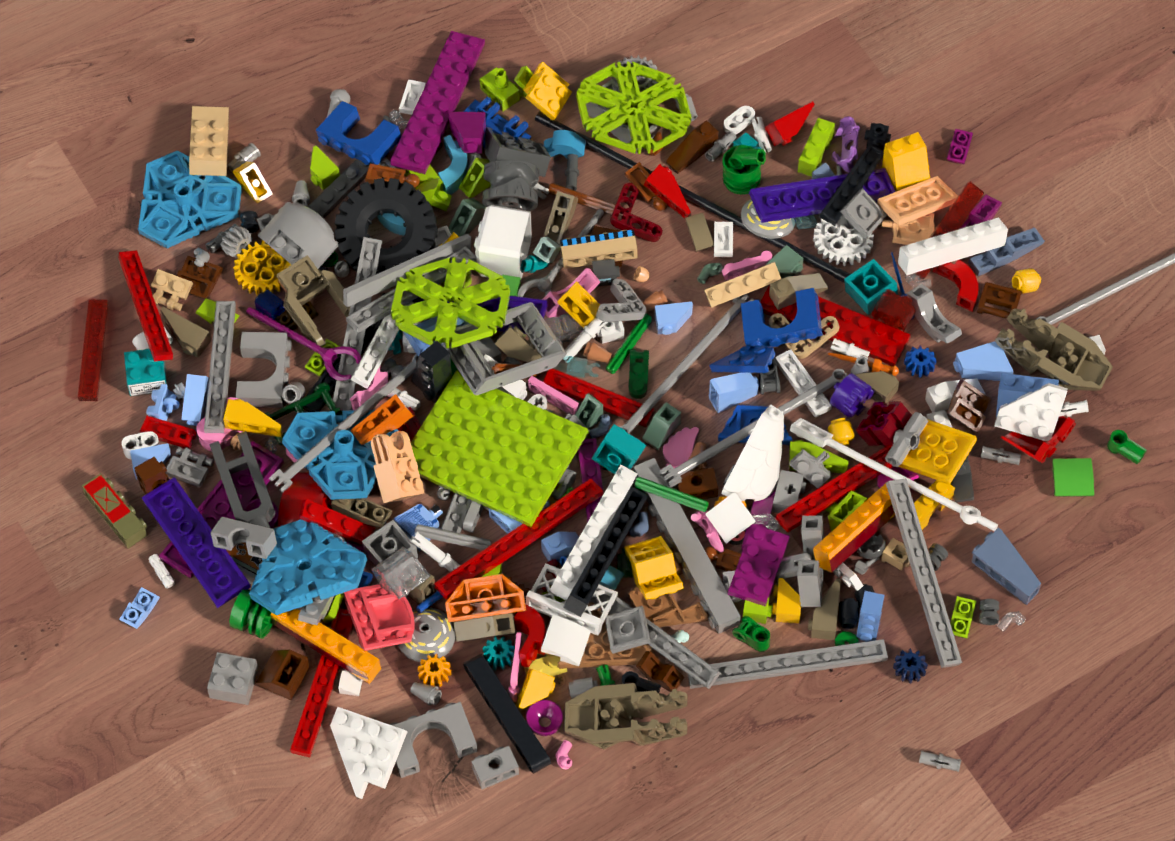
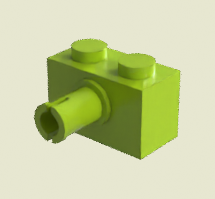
M496 67L480 78V89L494 103L497 102L501 105L500 109L502 112L520 101L519 87L509 80L503 68Z
M851 490L839 504L834 503L826 508L825 511L830 512L828 515L830 530L833 531L861 506L867 498Z

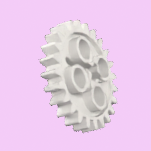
M842 216L836 226L821 219V222L817 223L816 229H814L813 242H815L814 247L818 248V254L823 253V259L829 257V263L835 260L836 265L843 262V265L846 266L847 262L853 265L854 260L860 263L861 257L866 258L867 253H870L871 247H873L874 235L871 233L869 237L864 239L852 224Z

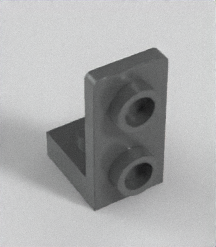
M968 456L952 480L953 487H955L954 500L956 503L974 500L972 473Z

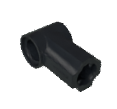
M629 671L622 676L621 684L632 681L635 683L638 692H660V684L643 679L635 672Z

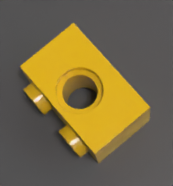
M577 281L557 301L583 328L596 317L600 306Z

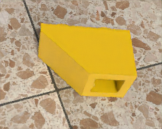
M778 578V585H774L773 597H777V603H773L772 614L776 615V622L799 624L801 612L800 595L783 578Z

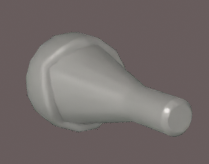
M336 89L331 93L327 117L342 101L350 103L351 98L346 90Z

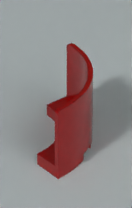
M1060 416L1052 438L1049 441L1013 431L1006 436L1002 435L1001 439L1043 463L1046 457L1050 458L1056 452L1057 448L1055 446L1059 441L1061 443L1065 441L1076 423L1070 417Z
M298 472L290 479L293 484L282 493L278 512V527L301 520L299 519V514L305 499L325 507L332 503L333 500L325 494L317 482L313 480V477L309 475V472Z

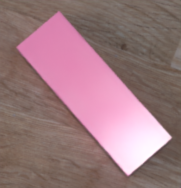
M533 376L529 378L528 390L535 395H544L547 402L568 414H576L579 409L578 402Z

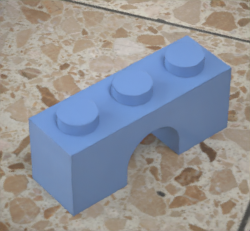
M869 591L864 592L856 635L862 641H876L885 596L883 594Z

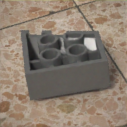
M486 127L485 155L490 162L500 160L528 162L539 168V176L545 177L551 156L542 143L522 137L515 139L506 132H502L500 135L493 133L492 128Z

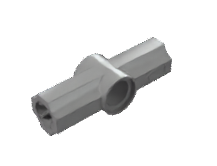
M915 412L903 430L899 429L896 431L894 444L885 457L886 461L892 466L899 467L910 449L915 450L918 447L919 435L928 423L925 416Z

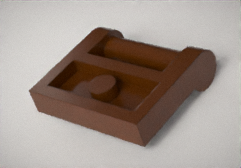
M985 282L977 313H986L1007 319L1010 312L985 306V303L1010 308L1011 310L1017 309L1022 291Z

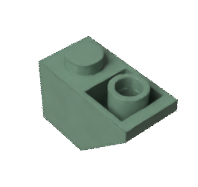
M666 402L654 415L642 440L658 450L681 424V412Z

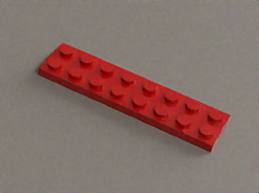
M769 285L760 301L764 313L770 316L777 313L782 314L791 323L797 314V302L777 310L769 296ZM818 296L821 320L827 316H832L839 323L838 332L828 340L833 342L834 338L848 344L853 343L858 348L870 351L868 357L879 359L892 367L897 364L911 334ZM827 323L829 328L832 329L834 327L833 324Z

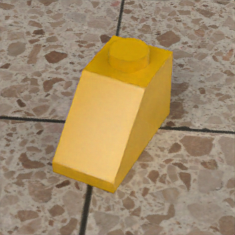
M247 161L233 170L239 184L257 204L272 195L271 190L254 162Z
M528 669L516 702V707L523 709L548 697L549 693L552 694L555 688V682H553L555 677Z

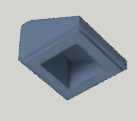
M827 163L822 164L812 172V179L835 176Z

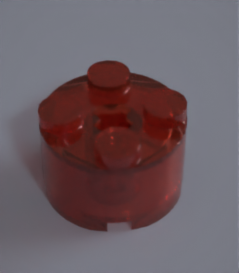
M886 289L874 307L872 316L875 320L880 319L884 324L904 332L916 310L911 304L913 301L909 297H901L894 291Z

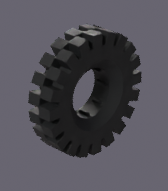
M384 178L374 179L373 184H369L368 181L361 184L360 190L356 191L353 189L347 195L349 199L341 203L339 207L340 214H336L335 239L338 242L339 250L344 259L356 272L363 237L370 238L367 231L369 225L372 224L371 221L378 215L382 216L384 213H392L395 217L400 216L405 221L403 226L406 227L404 237H401V242L396 246L381 248L376 274L432 250L436 246L437 221L429 201L426 200L419 190H415L413 185L404 182V184L400 183L399 179L390 178L389 181H384Z

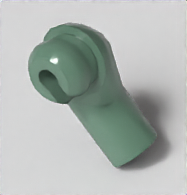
M711 263L705 265L697 278L698 282L705 284L710 276L720 274L723 269L722 264Z

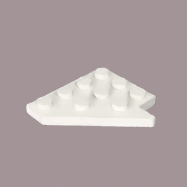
M337 707L330 727L355 796L362 799L368 783L386 788L408 731Z

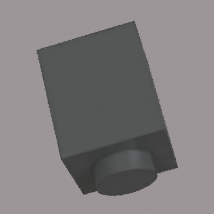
M614 259L592 261V272L600 281L597 286L612 285L613 280L620 277L619 266H615Z

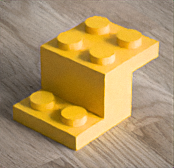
M544 62L538 65L523 89L527 93L525 98L552 121L557 118L572 93L568 89L570 84Z
M662 536L624 547L625 554L632 565L635 583L646 600L656 599L661 595L672 594L684 589L683 582L676 573L673 552Z

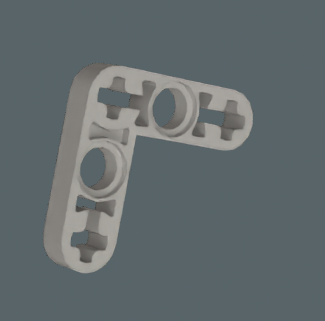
M614 279L610 290L619 303L601 304L596 313L597 318L604 322L643 319L646 312L645 305L626 281Z

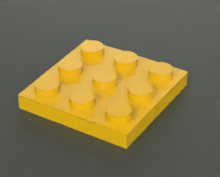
M928 420V423L919 435L918 447L915 450L910 449L899 467L950 485L976 443L977 438L975 435Z

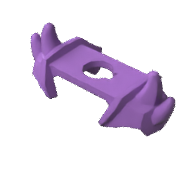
M850 116L840 120V125L833 134L834 138H843L841 157L835 151L832 153V161L836 162L838 166L848 173L854 167L853 161L858 159L857 148L860 127L856 125L854 119ZM850 141H853V145L850 147V150H848L846 148L847 144Z

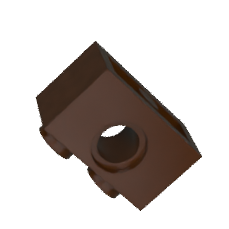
M155 456L134 467L140 488L145 495L170 480L166 474L167 469L162 461L158 462Z
M714 468L688 471L680 476L682 478L681 482L676 485V490L703 500L718 497V485Z

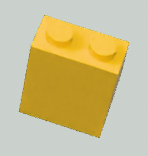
M919 132L885 143L882 168L886 169L895 192L930 179L927 148Z

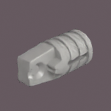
M249 143L248 146L234 155V159L228 164V167L233 171L247 161L253 162L257 157L261 156V153L253 143Z

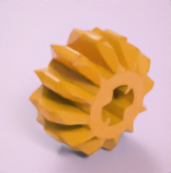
M436 653L434 658L427 655V660L421 659V665L417 667V670L419 672L418 677L420 680H423V684L428 685L430 683L431 686L438 684L441 687L442 681L448 683V676L452 674L449 669L451 665L450 662H446L444 656L438 658Z

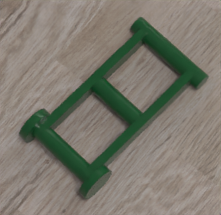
M321 383L315 388V393L272 414L269 412L265 414L276 420L293 411L296 414L305 413L302 407L321 397L324 399L329 411H335V415H342L343 409L336 407L328 393L330 390L329 385ZM286 432L282 433V437L274 436L280 446L283 445L282 439Z

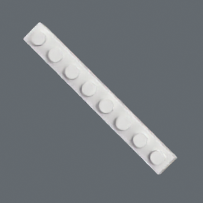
M620 465L549 592L567 601L632 486L637 473Z

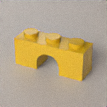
M936 480L928 488L950 500L953 499L955 487L951 484ZM923 494L914 502L921 529L923 530L928 525L930 517L937 509L941 512L945 507Z

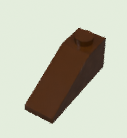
M707 120L704 121L668 157L666 164L679 174L713 147L714 142L718 140L719 131Z

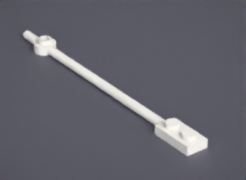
M802 418L791 424V432L818 447L823 448L825 445H828L894 480L906 478L909 488L960 513V518L966 524L979 523L993 531L997 529L998 524L981 516V512L977 508L961 506L833 440V434Z

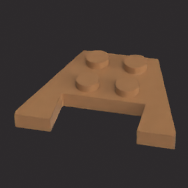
M674 558L676 573L678 574L681 572V568ZM637 586L628 593L634 608L643 606L646 618L658 627L708 620V616L700 602L681 610L673 595L669 593L661 595L656 599L647 600Z

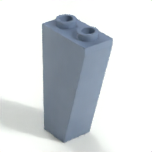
M998 527L994 532L988 533L982 545L978 544L973 549L972 563L1027 605L1039 593L1041 582Z

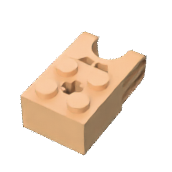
M397 431L390 437L386 434L375 435L371 440V447L376 461V465L373 467L383 503L404 500L424 494L423 483L420 479L418 465L408 434L404 431Z

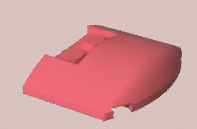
M390 582L344 592L348 614L351 616L359 638V644L364 651L408 643L412 640L415 625L412 608L401 591L396 592L391 589L393 584Z

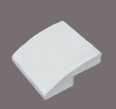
M552 615L541 652L558 656L562 662L579 666L590 630L568 619Z

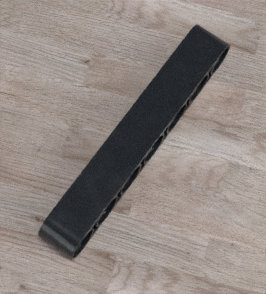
M479 654L464 662L463 666L468 676L529 770L534 774L549 766L551 760L484 656Z

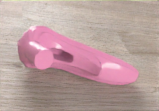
M697 511L692 514L691 520L704 529L712 547L719 552H724V547L719 537L720 534L705 515L708 511Z

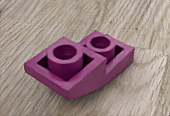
M955 129L947 161L965 164L973 136L972 132Z

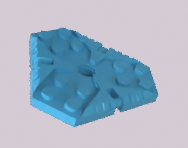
M178 150L146 164L143 188L145 199H142L139 234L165 248H170L181 243V241H186L188 238L199 235V232L203 230L209 231L211 228L239 217L242 186L226 176L190 175L189 156Z
M376 409L367 412L348 430L338 431L335 434L334 442L304 467V469L309 470V475L313 477V480L317 482L331 500L367 498L377 480L373 467L376 465L371 441L361 445L350 431ZM355 410L342 411V415H335V411L297 413L282 439V444L298 460L339 425L336 423L344 421ZM395 429L387 433L386 435L390 437L394 432H397L398 430Z
M298 520L274 528L277 544L267 559L262 558L263 562L259 565L249 594L252 600L273 614L279 615L313 603L312 598L320 596V599L323 600L358 588L367 557L366 554L347 544V542L339 537H334L333 533L328 532V530L323 529L318 524Z

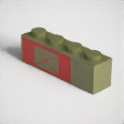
M100 473L82 485L83 493L129 549L147 536L145 530L147 525L142 518L138 519L135 516L136 512L130 504L126 505L124 502L125 498L121 492H116L113 489L112 481L108 477L105 479Z

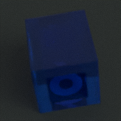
M268 289L263 294H259L254 301L256 310L272 320H275L278 315L285 311L284 301Z

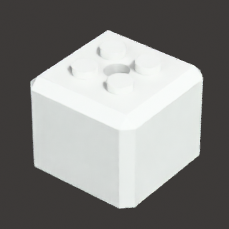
M490 205L485 209L483 220L479 223V235L475 238L476 261L478 264L501 276L520 277L521 281L523 273L520 271V265L522 260L528 256L532 238L531 211ZM479 273V275H480L481 277H487V276H485V275Z

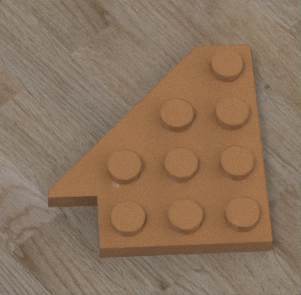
M591 602V603L588 605V607H589V606H592V605H595V604H594L593 602ZM600 608L590 611L595 617L600 618L602 615ZM604 621L598 636L590 633L579 666L559 661L557 667L565 669L599 667L601 665H637L646 651L652 652L653 648L645 644L612 654L606 622Z

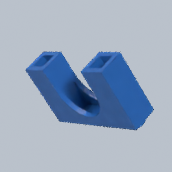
M342 101L316 129L319 142L324 146L327 145L334 148L337 152L341 151L351 158H356L366 165H370V163L378 165L400 141L402 136L399 127L383 120L367 137L361 139L347 138L346 135L360 120L355 106Z
M810 288L795 292L797 301L796 317L789 325L782 328H771L765 325L764 310L759 300L741 303L746 346L751 348L759 346L777 347L785 343H796L800 340L815 339L818 336H823L819 300L815 289Z

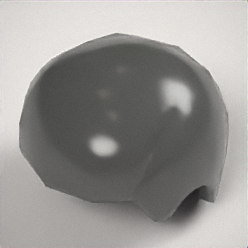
M874 534L857 549V552L865 559L878 558L885 550L886 542L881 534L879 536Z

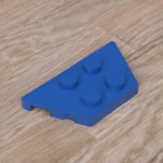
M744 346L709 366L711 372L767 373L769 372L768 365L772 364V359L775 357V351L773 347L759 346L751 348L750 346Z
M737 405L733 415L726 422L723 431L719 433L718 441H722L758 420L768 407ZM784 424V440L782 445H790L792 437L789 436ZM750 435L739 441V443H747Z

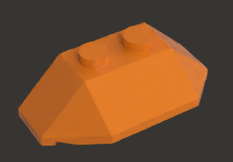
M503 574L463 580L445 602L448 622L526 611L524 591Z

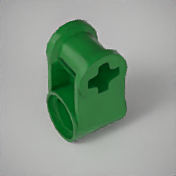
M743 616L740 625L732 630V634L739 641L746 643L756 651L764 652L770 647L769 630L748 616ZM758 638H764L765 640H764V641H759V640H757V639H758Z

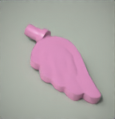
M685 427L682 431H678L674 436L669 437L668 443L663 446V456L667 462L666 466L671 464L673 468H676L688 461L693 451L699 428L693 427L689 429Z
M521 632L516 634L511 686L508 687V693H510L509 696L513 702H517V695L520 690L517 685Z

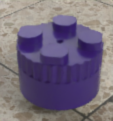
M851 373L841 383L837 382L835 384V391L830 399V405L848 418H852L855 414L859 416L865 408L863 404L873 396L874 390L866 382Z

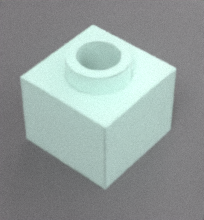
M542 237L533 254L546 263H553L561 250L560 245L549 237Z

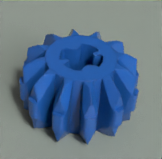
M921 345L918 349L912 347L911 351L906 352L904 359L906 372L911 371L912 376L918 374L919 378L922 377V374L928 377L929 373L934 371L937 362L936 358H934V352H929L928 347L922 349Z

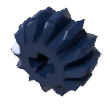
M911 648L908 650V653L902 650L900 656L897 655L895 657L893 668L896 670V676H902V682L905 679H909L910 684L913 679L919 682L921 676L924 677L926 675L925 670L928 664L925 662V655L919 656V650L915 653H912Z

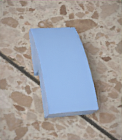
M141 587L132 603L129 602L119 620L137 629L150 614L160 597Z

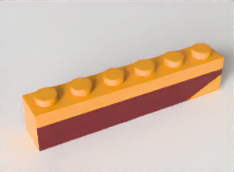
M886 483L813 548L815 560H819V568L832 573L895 516Z
M294 609L279 615L270 614L273 625L366 683L370 684L381 670L380 661L377 657L364 651V649L319 622L318 625L298 621L301 610Z

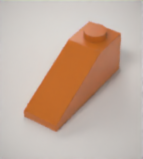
M395 394L350 431L359 443L363 445L371 441L377 434H387L399 428L413 417V414Z

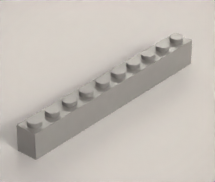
M655 458L633 466V471L637 473L634 484L637 477H642L670 487L668 482L664 480V476L660 475L659 471L661 469ZM640 490L648 495L646 500L649 504V512L652 517H656L659 531L664 532L667 545L674 550V558L678 564L681 563L685 579H689L692 584L693 594L695 596L698 595L704 611L709 615L708 620L711 627L716 628L719 634L740 625V614L680 504Z

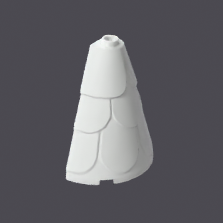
M770 405L761 414L721 494L728 497L735 492L741 501L745 502L746 499L759 501L770 496L775 490L779 480L782 441L784 440V415L776 407Z

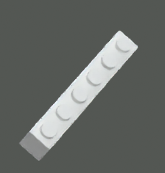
M998 217L900 247L898 264L906 275H910L1005 246L1008 229Z

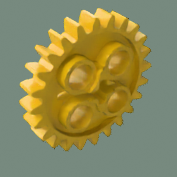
M263 240L261 245L255 242L254 247L248 244V250L242 248L243 255L237 254L238 260H234L235 266L233 267L238 285H242L243 290L248 288L250 294L255 291L256 296L260 292H263V295L266 296L268 291L273 295V290L275 289L280 292L281 285L276 275L291 266V264L273 248L265 244Z

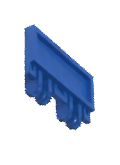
M486 97L481 103L474 100L463 111L485 112L486 127L492 128L493 133L501 135L502 132H506L515 139H518L520 136L531 139V136L525 132L529 125L526 121H523L515 130L513 129L520 120L517 115L513 116L510 121H507L498 114L491 119L499 111L501 105L496 102L488 111H485L492 101L489 97Z

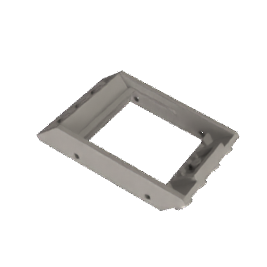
M532 302L507 310L505 325L518 321L542 358L494 374L474 342L454 348L451 347V343L449 348H446V343H441L450 352V358L474 395H480L555 368L567 354ZM469 323L456 328L455 333L463 334L476 330L478 327Z

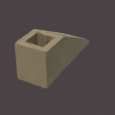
M509 325L495 340L494 344L508 357L526 362L542 358L531 340L527 341L522 336L524 333L517 326L513 328Z
M365 498L336 499L331 503L332 510L364 524L383 527L392 513V510Z
M513 613L454 622L456 642L515 633Z

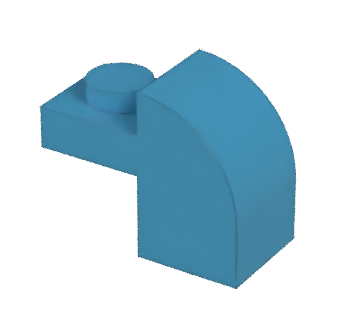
M556 130L553 132V137L544 140L543 146L551 157L562 154L568 158L569 154H576L579 158L584 156L586 140L572 131Z

